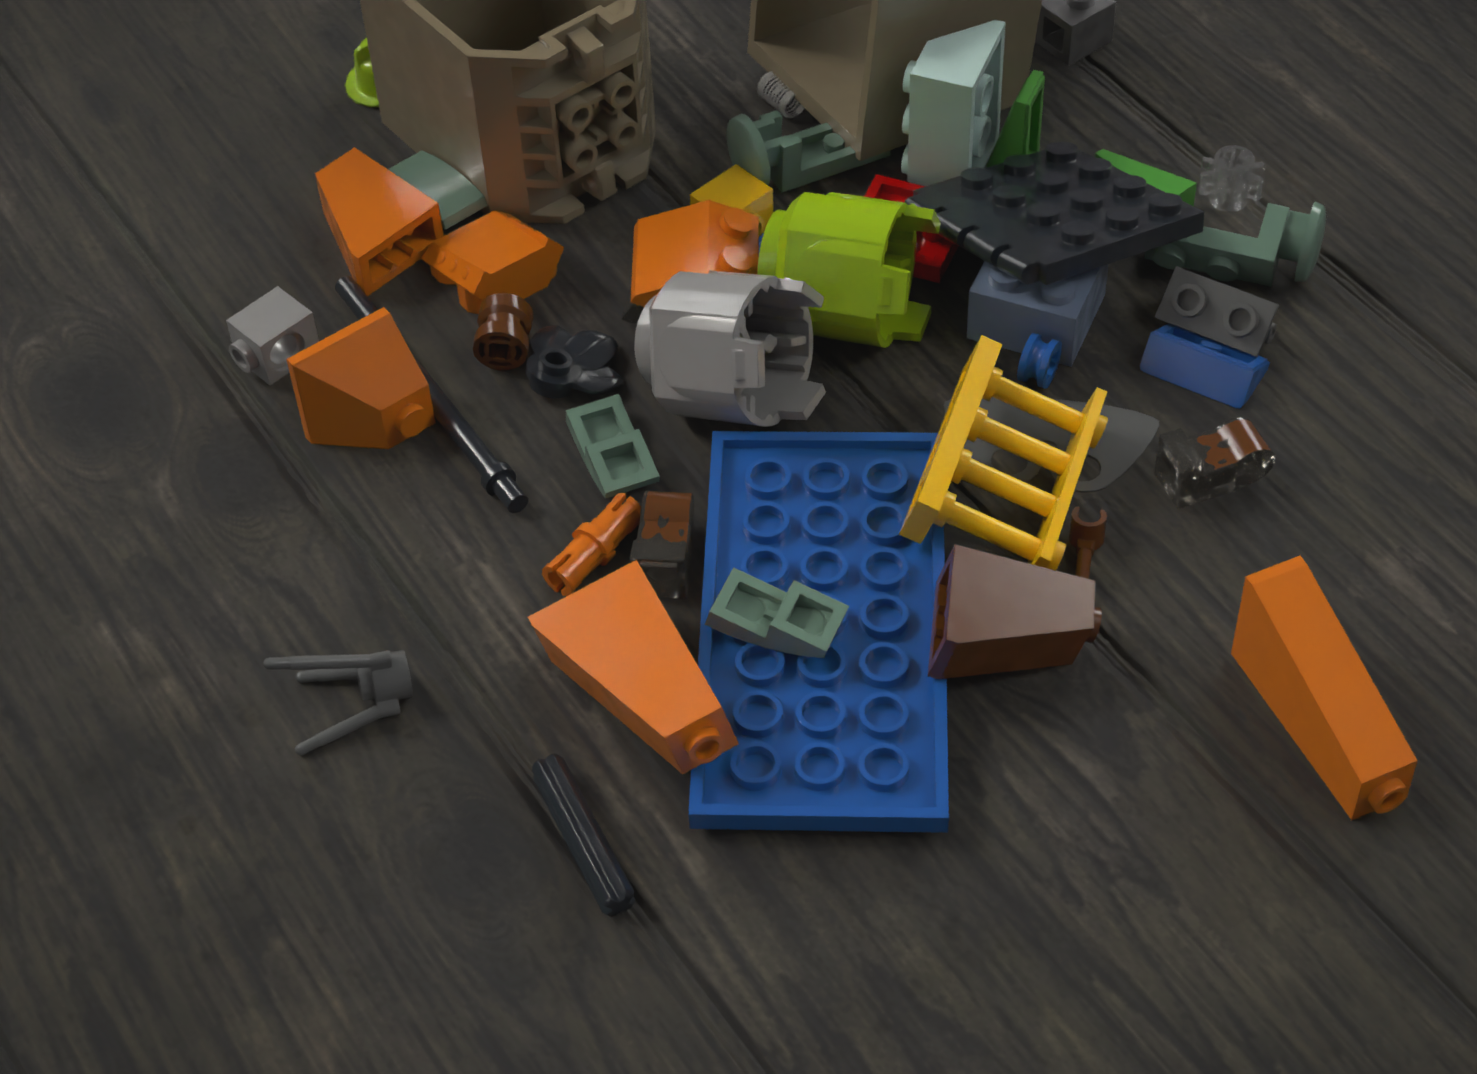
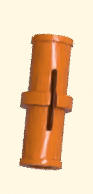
M618 493L590 523H582L572 533L574 539L542 569V575L546 583L555 592H558L565 584L566 586L561 590L562 595L568 596L572 594L591 571L599 564L605 566L616 555L614 549L643 522L644 511L640 504L633 497L629 496L626 499L625 493Z

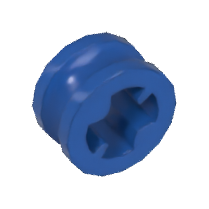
M1032 333L1024 346L1019 360L1018 380L1028 382L1029 379L1033 378L1037 381L1038 387L1046 389L1053 380L1060 361L1061 341L1052 339L1049 343H1045L1042 341V335Z

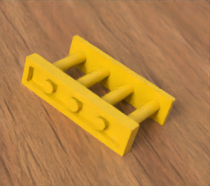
M981 335L962 370L899 535L921 544L932 524L943 527L946 522L1028 559L1029 564L1056 570L1066 549V544L1058 541L1088 449L1089 447L1094 449L1097 446L1108 422V417L1100 414L1107 391L1097 387L1082 412L1003 377V370L995 367L1003 344ZM993 397L1071 432L1066 452L987 417L988 410L979 407L981 400L984 399L989 402ZM976 438H979L1058 474L1052 493L1043 491L971 458L973 452L964 448L966 440L975 442ZM962 479L1043 516L1037 536L1035 537L955 501L957 495L948 491L951 481L959 484Z

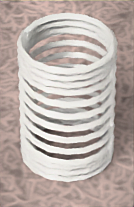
M771 71L766 73L758 83L757 93L786 118H793L794 116L790 115L792 113L787 114L788 112H785V108L792 101L793 96H795L794 92L791 90L787 91L789 88L785 89L786 85L782 87L784 83L779 84L780 80L770 88L766 95L770 85L779 80L777 78L769 83L763 94L767 83L776 77ZM794 99V101L792 102V104H791L788 108H790V107H792V106L794 105L796 99ZM798 101L791 110H794L799 103ZM800 104L794 111L797 113L796 115L800 114L804 107Z

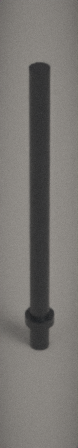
M344 276L337 281L335 285L336 292L358 320L378 310L351 276ZM413 354L429 384L435 418L482 476L480 481L482 487L489 495L493 496L496 494L509 512L517 513L523 510L528 504V497L515 482L516 473L508 463L497 460Z

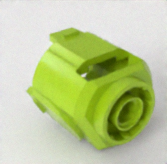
M804 192L791 202L787 210L778 209L771 215L761 242L757 274L804 281L824 296L822 308L808 307L811 315L813 336L883 348L888 347L893 339L920 342L931 316V306L908 301L915 265L916 231L939 233L941 222L934 209L917 207L915 204L906 205L904 202L830 192L827 195Z

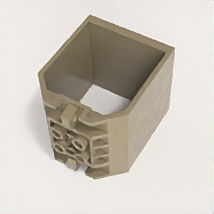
M360 0L382 123L416 153L422 150L432 154L467 178L485 196L488 206L480 210L485 215L495 210L511 214L522 222L565 224L585 213L584 204L577 199L578 196L589 192L600 201H603L617 193L615 181L625 189H628L647 178L656 124L646 0Z
M751 0L747 53L767 72H773L774 76L776 75L774 79L779 78L777 82L781 80L779 84L784 83L782 87L786 85L785 89L789 88L787 91L791 90L794 92L795 96L793 97L821 124L828 123L833 128L832 133H838L844 140V147H851L856 152L855 157L862 161L908 144L909 134L902 132L903 116L909 103L910 94L903 91L904 74L908 63L911 60H918L929 40L993 20L1006 22L1000 110L1011 107L1027 77H1029L1042 0Z

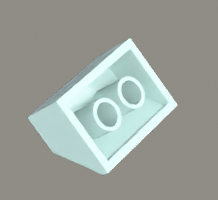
M993 20L929 40L918 60H911L908 63L903 79V91L910 94L909 103L903 116L902 132L909 134L901 163V172L908 174L907 182L929 186L961 176V172L966 169L986 168V164L999 137L1006 22Z

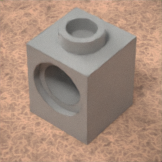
M279 286L226 320L232 344L229 345V352L234 362L244 372L249 373L252 371L269 385H272L289 373L287 358L319 342L313 312Z

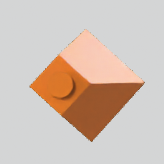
M385 307L286 359L305 438L311 444L390 449L404 440L418 435L424 429L436 423L429 384L393 317Z

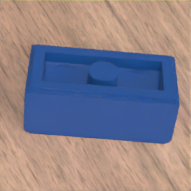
M1168 323L1150 333L1140 369L1144 373L1234 408H1241L1247 403L1265 375L1270 362L1264 357L1253 356Z

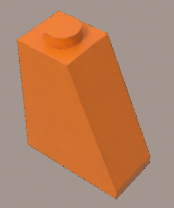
M355 147L315 173L325 218L353 279L367 296L419 261L430 244L444 236L439 203Z

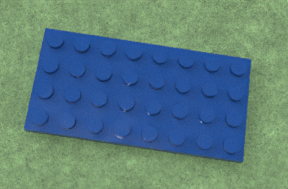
M712 431L698 667L722 706L739 744L720 754L715 760L701 764L691 770L688 812L690 829L948 833L947 679L928 677L936 581L945 565L944 526L940 527L932 524L921 544L899 535L938 433ZM733 567L785 592L788 591L793 580L848 605L847 613L825 657H806L764 648L706 626L705 623L709 611Z

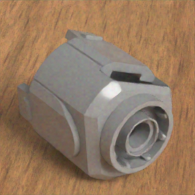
M712 270L708 274L680 271L665 283L658 294L648 301L641 312L634 341L635 358L639 372L643 379L652 386V392L658 403L667 412L676 416L763 427L778 424L781 419L807 420L826 393L823 384L807 381L813 354V329L808 307L822 308L824 296L804 281L791 280L787 277L781 279L770 275Z

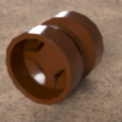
M496 293L486 297L481 302L477 319L479 328L476 330L472 348L475 358L481 364L495 370H512L520 367L526 361L529 348L528 335L530 334L533 322L532 307L526 300L514 294Z

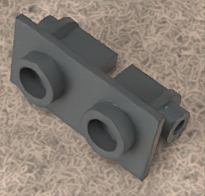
M1176 266L1155 318L1258 357L1263 343L1270 344L1275 335L1277 324L1273 322L1279 304Z

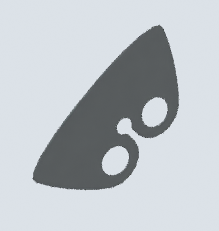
M993 397L989 402L984 399L981 400L979 407L988 410L987 417L1042 442H1053L1057 445L1058 449L1066 452L1071 432ZM951 399L944 402L945 414ZM1054 399L1082 412L1087 402ZM1103 405L1100 414L1108 417L1107 425L1097 446L1094 449L1089 447L1087 452L1088 456L1093 457L1099 462L1101 471L1093 480L1077 481L1075 490L1080 492L1098 491L1108 487L1120 478L1152 441L1159 428V421L1152 416L1137 411ZM976 438L975 442L966 440L964 446L965 449L973 452L971 458L990 467H993L991 463L993 454L1001 449L979 438ZM1028 461L1026 468L1022 472L1010 474V476L1024 482L1030 481L1039 473L1041 466ZM1051 471L1053 478L1056 480L1058 474Z

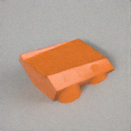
M494 210L433 241L422 255L421 260L430 265L431 274L438 282L447 285L457 284L460 305L467 312L478 314L481 302L490 295L509 293L525 299L548 287L550 280L557 273V264L564 247L513 215Z

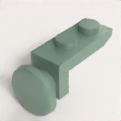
M778 110L760 115L759 120L754 122L747 115L739 114L730 119L726 131L727 147L733 166L735 164L739 165L768 186L771 178L781 193L888 157L891 152L890 150L859 161L855 157L856 152L851 147H844V140L838 133H832L833 128L828 123L788 136H782V115Z
M1315 201L1310 214L1289 210L1290 207L1268 203L1258 238L1204 226L1201 233L1145 251V259L1152 260L1157 265L1166 269L1174 270L1177 266L1206 272L1212 278L1220 281L1229 282L1238 279L1272 287L1279 259L1298 262L1295 282H1305L1312 274L1321 250L1326 224V209L1323 204Z

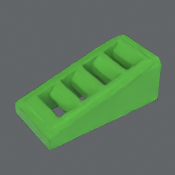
M1033 70L1031 75L1027 77L1012 105L986 164V168L1003 163L1004 159L1011 155H1029L1039 151L1045 76H1043L1042 71Z

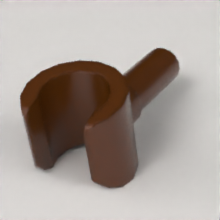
M1077 506L1071 513L1069 542L1076 548L1077 554L1074 575L1089 579L1094 550L1099 549L1104 543L1107 514L1105 510L1100 509L1098 521L1084 522L1079 518L1080 507Z

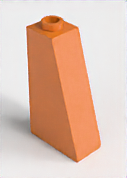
M1297 556L1245 576L1231 650L1232 656L1351 820L1374 811L1382 814L1395 809L1408 796L1418 760L1307 563L1301 556Z
M637 560L528 616L551 662L680 773L684 774L701 764L711 762L720 754L739 744L722 706Z

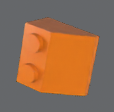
M706 200L638 219L634 226L630 303L645 307L648 301L658 294L665 283L680 271L708 274L712 270L757 274L759 216L747 213L736 207H729L712 200Z

